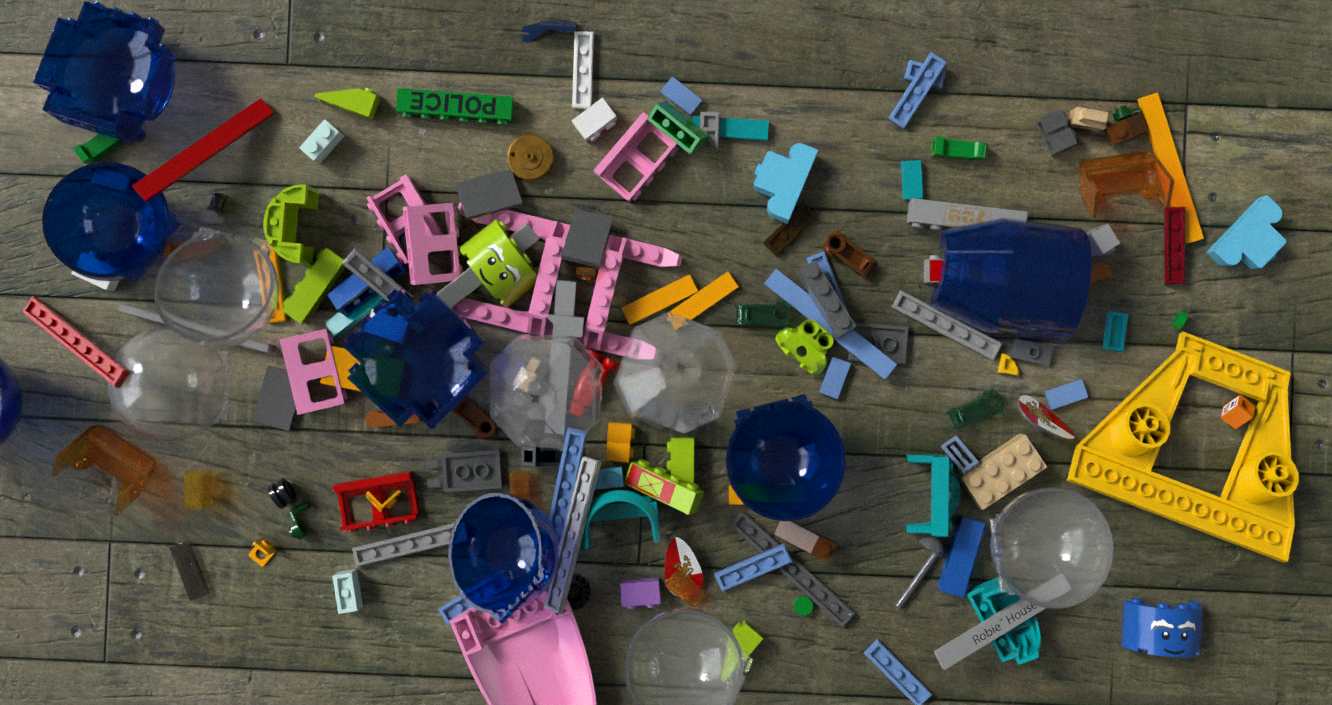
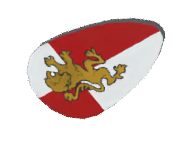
M1026 395L1018 398V409L1024 418L1034 425L1035 432L1043 430L1060 439H1074V434L1064 422L1043 404Z
M674 536L671 538L665 554V582L668 590L673 595L689 597L701 589L703 573L691 547L681 537Z

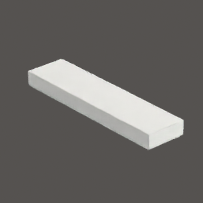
M575 31L573 109H588L592 106L594 32Z

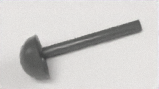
M925 536L918 541L932 551V553L895 605L898 608H903L936 559L943 557L944 546L938 538Z

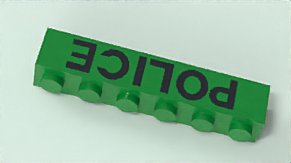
M397 88L396 112L403 118L420 116V119L432 120V117H438L441 121L458 119L459 122L463 123L477 120L479 124H489V121L497 122V125L508 126V123H513L515 100L511 96Z

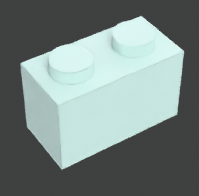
M324 119L299 148L313 161L320 164L345 135Z

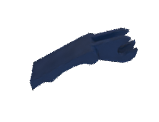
M543 20L539 23L524 26L521 32H528L530 35H522L521 39L524 42H531L546 30H560L563 32L570 30L577 32L578 26L576 22Z

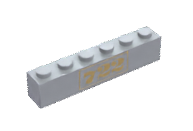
M912 198L909 200L906 223L912 224L911 227L923 228V225L931 226L930 229L932 230L950 228V232L961 233V230H967L969 234L980 235V232L988 233L990 237H999L1002 234L1007 235L1008 239H1018L1020 236L1025 235L1028 212Z

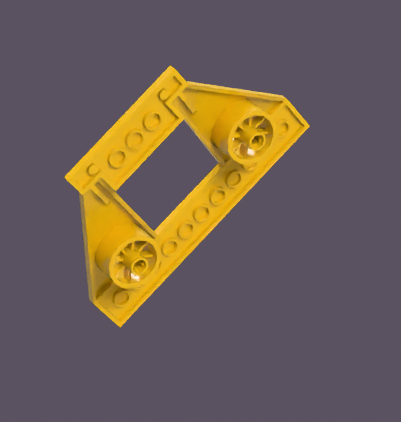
M1182 332L1179 334L1175 352L1076 445L1067 481L1280 562H1288L1295 527L1293 492L1299 483V473L1296 465L1291 460L1288 385L1291 372ZM1189 375L1258 400L1254 416L1250 421L1220 497L1151 471L1161 445L1167 441L1170 435V422ZM1131 414H1132V416H1133L1135 422H1133V421L1130 420ZM1143 438L1146 439L1148 444L1143 443Z

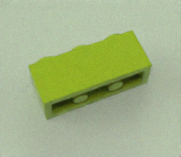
M671 437V441H667V453H671V461H667V472H671V475L680 476L682 481L686 483H694V437Z

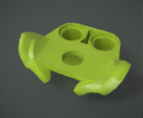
M810 319L794 329H782L775 338L785 355L788 357L790 355L801 363L800 368L816 376L820 375L827 365L825 355L827 350L832 347L834 341L830 333L816 321ZM805 326H809L811 328V334H808L805 331ZM820 338L826 341L825 347L819 343ZM803 346L807 351L804 357H800L797 354V348Z

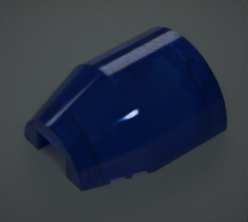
M998 218L971 225L942 229L939 249L944 250L939 285L932 289L930 306L985 333L1061 343L1068 341L1073 336L1084 313L1091 280V247L1089 238L1083 229L1009 218Z

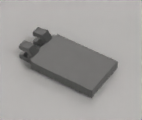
M500 450L442 453L439 459L426 461L427 469L440 468L441 477L428 479V488L441 487V490H444V492L502 488Z

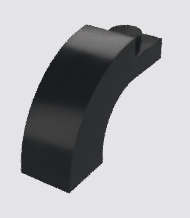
M522 446L521 465L532 467L560 466L564 446Z

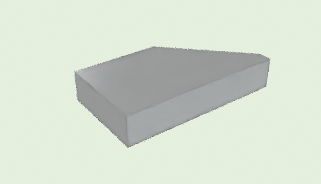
M701 112L700 129L709 135L708 141L715 149H719L720 112Z
M548 314V319L563 336L583 337L584 317Z

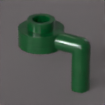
M1127 105L1116 108V112L1112 114L1115 122L1139 113L1142 114L1145 121L1140 107L1127 108Z
M308 500L289 511L292 521L289 532L293 538L299 540L308 536L305 524L298 517L299 513L311 507Z

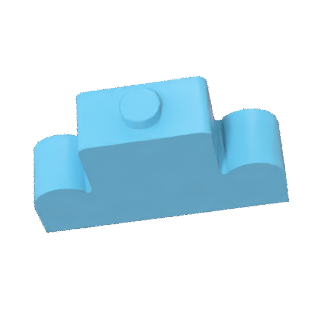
M797 143L791 147L789 158L768 151L763 163L758 164L754 173L757 177L753 189L772 197L767 205V213L770 217L788 224L817 156V149Z
M1268 195L1259 197L1206 253L1220 266L1235 265L1242 260L1250 269L1262 268L1267 262L1273 261L1277 257L1276 253L1286 244V239L1270 225L1281 219V208Z

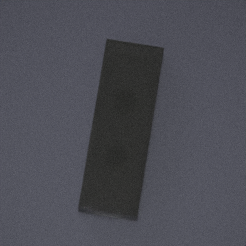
M190 540L170 547L169 549L189 600L192 601L209 594L210 591Z

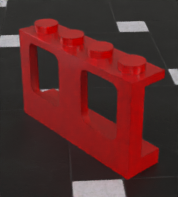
M413 471L333 485L334 493L337 492L342 520L340 531L346 530L347 533L357 532L358 528L361 527L370 530L377 528L379 524L389 527L396 525L397 521H403L404 524L415 522V518L420 516ZM401 488L407 489L411 510L409 514L392 517L389 515L387 507L380 512L371 503L373 519L357 523L352 522L348 503L349 497L365 495L369 491L382 505L386 501L387 491Z

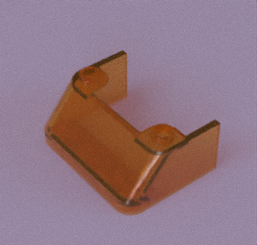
M1142 151L1087 159L1079 162L1078 175L1082 202L1092 218L1097 217L1098 205L1103 200L1102 196L1138 191L1146 199L1159 197L1166 207H1170L1174 179L1152 152Z
M93 425L55 456L52 475H58L68 465L77 470H84L92 464L123 483L118 491L119 496L114 515L118 516L139 496L153 474L156 462L152 457L105 427Z

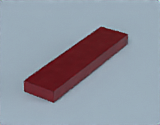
M1164 207V284H1185V207Z

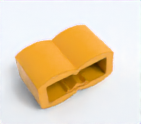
M609 422L606 461L629 463V458H633L634 447H630V440L635 438V428H631L632 423Z

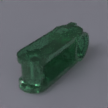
M787 302L734 305V308H736V321H734V324H776V327H787V324H790L792 313ZM778 309L786 311L787 316L784 320L777 318L776 312ZM742 310H744V319H742Z
M992 388L983 392V395L951 408L945 413L951 419L953 430L959 429L991 414L994 416L1003 412V397L998 394L997 390ZM991 397H995L997 401L994 407H990L988 403Z

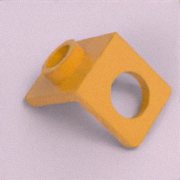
M369 491L366 493V498L382 512L386 507L390 509L396 504V498L400 496L401 491H396L382 505Z
M261 538L253 543L255 547L249 553V557L263 567L277 549L273 547L270 541ZM258 549L267 555L265 559L257 557Z

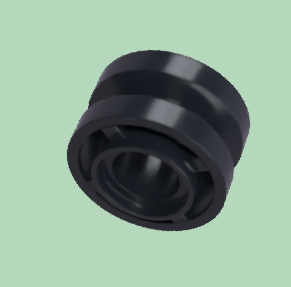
M285 478L278 480L277 484L273 483L268 486L269 495L278 508L283 509L287 507L288 503L292 504L297 501L293 486Z

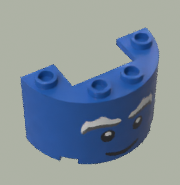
M1131 598V601L1124 600L1121 646L1139 652L1141 649L1144 652H1148V654L1158 656L1194 657L1195 652L1196 655H1200L1203 606L1201 602L1188 601V604L1178 603L1177 606H1170V604L1158 602L1157 605H1149L1143 602L1141 598Z

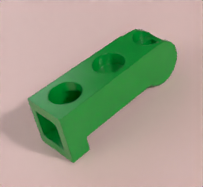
M120 120L111 124L106 130L83 145L78 144L72 149L82 163L93 165L124 143L132 135V132L124 121Z
M936 136L932 142L931 157L986 160L988 158L989 144L945 139L944 137Z

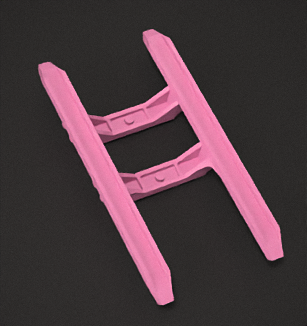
M459 203L457 213L465 216L462 204ZM503 210L471 219L476 223L489 225L496 219L498 222L502 220L508 230L516 232L528 223L538 237L545 241L530 308L528 311H518L463 298L447 312L452 315L552 339L553 324L548 319V314L551 312L553 295L562 262L561 255L571 225L510 210ZM608 235L586 325L583 328V337H572V344L638 360L658 359L659 349L640 340L605 332L608 315L623 258L658 267L680 266L682 256L663 247Z

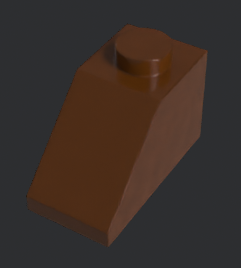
M1141 113L1121 120L1104 129L1110 147L1148 131Z

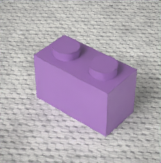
M659 577L621 580L622 607L636 609L639 605H645L646 608L657 607V604H661Z

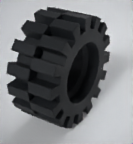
M573 574L571 585L579 587L581 594L577 599H570L569 597L567 599L572 610H579L588 602L591 588L586 578L580 577L579 574Z

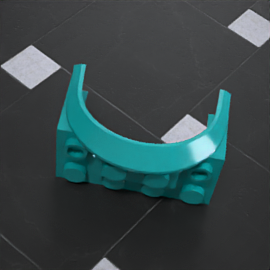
M906 454L907 463H931V521L905 524L906 532L931 533L932 536L948 537V531H952V520L950 519L958 510L961 496L960 483L953 470V462L947 455Z
M625 490L610 491L598 496L591 502L582 537V549H588V546H591L590 522L648 516L652 525L654 541H661L657 499L649 495L640 496L632 491Z
M1003 575L969 588L966 594L981 622L999 612L996 603L1002 610L1026 596L1020 587L1006 580ZM1036 615L992 641L1002 663L1015 658L1017 664L1020 665L1039 658L1041 631ZM1028 627L1027 630L1015 633V631Z

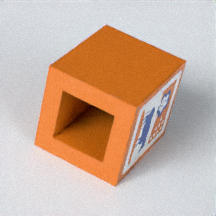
M1240 394L1223 406L1221 418L1226 424L1236 430L1253 418L1256 406Z

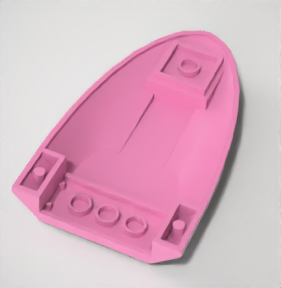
M551 578L541 579L474 606L449 621L468 667L488 705H597L593 676L586 648L568 599L563 614H558L544 608Z

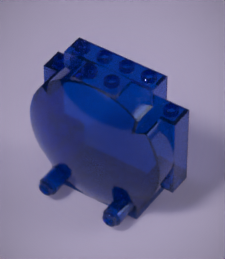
M84 1L77 21L72 18H67V20L58 18L33 80L35 85L49 91L42 110L67 125L132 144L143 141L146 133L141 126L146 120L154 121L162 113L172 96L175 84V68L173 63L175 55L161 41L165 29L155 18H142L137 13L129 12L128 14L113 6L107 8L96 1L93 3Z
M402 288L399 291L394 289L387 296L389 301L386 304L382 301L372 311L375 315L372 318L368 315L358 325L361 329L356 334L352 332L345 339L347 343L343 347L360 362V364L356 362L348 370L351 374L347 379L399 427L415 413L427 426L433 429L488 374V367L474 354L485 343V340L468 324L457 310L449 306L434 291L430 294L426 292L417 300Z

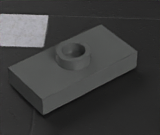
M1014 339L1010 357L1049 366L1053 347Z

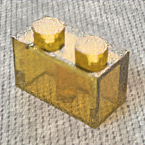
M190 469L184 471V510H204L211 507L212 469Z

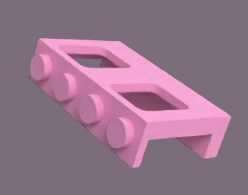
M644 112L593 170L599 178L629 203L631 200H637L642 193L640 191L644 185L648 186L654 179L652 175L656 171L660 172L667 164L665 160L669 156L673 157L679 150L678 144L648 121V115ZM648 133L655 134L669 146L656 163H653L637 149V146ZM624 162H629L644 175L631 192H628L613 179V174Z
M405 174L400 177V181L373 197L368 196L366 198L369 201L367 204L372 214L376 213L379 218L377 220L379 227L382 230L385 229L389 235L386 237L392 247H396L398 259L401 263L409 265L408 254L399 241V236L405 233L404 216L388 222L379 207L381 202L398 192L402 193L409 206L426 205L410 176ZM425 213L423 216L425 234L427 236L444 235L432 213Z
M453 203L403 207L411 285L453 281L463 273L462 265L459 264L461 250L460 246L457 245L459 230L455 226L454 219L457 217L456 207H453ZM445 211L448 235L427 236L424 227V214ZM449 250L452 273L431 275L429 272L428 253Z
M327 329L279 339L298 415L345 404L348 396L346 389H342L339 384L331 351V344H334L331 332L328 333ZM323 338L329 355L328 360L303 365L298 349L299 343ZM325 376H333L338 396L333 399L313 403L310 398L307 382Z

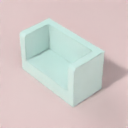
M357 569L340 571L334 574L332 578L338 614L358 611L363 607Z

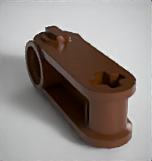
M839 230L833 231L825 239L822 245L823 251L829 256L837 258L862 278L867 279L868 273L878 263L847 240V236ZM832 238L837 239L839 242L837 249L832 248L830 245Z
M457 390L455 397L450 402H447L446 406L476 431L475 434L482 440H488L497 432L500 421L492 414L489 415L462 391ZM485 422H489L492 426L489 433L483 430Z

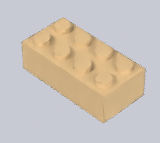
M1019 433L980 459L979 467H974V470L971 472L968 471L966 476L959 473L957 477L977 508L984 510L1047 468L1028 437Z

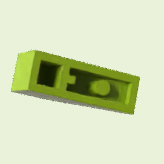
M365 88V90L349 89L315 93L314 96L321 102L371 120L374 119L380 102L376 92Z
M745 620L742 623L738 622L732 630L734 633L731 637L722 674L725 683L763 640L762 634Z

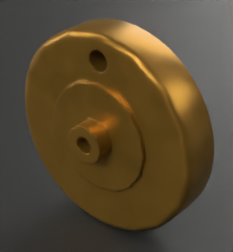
M526 134L512 142L508 149L507 161L511 171L517 177L526 181H536L542 179L550 172L554 162V154L551 146L544 138L535 134Z

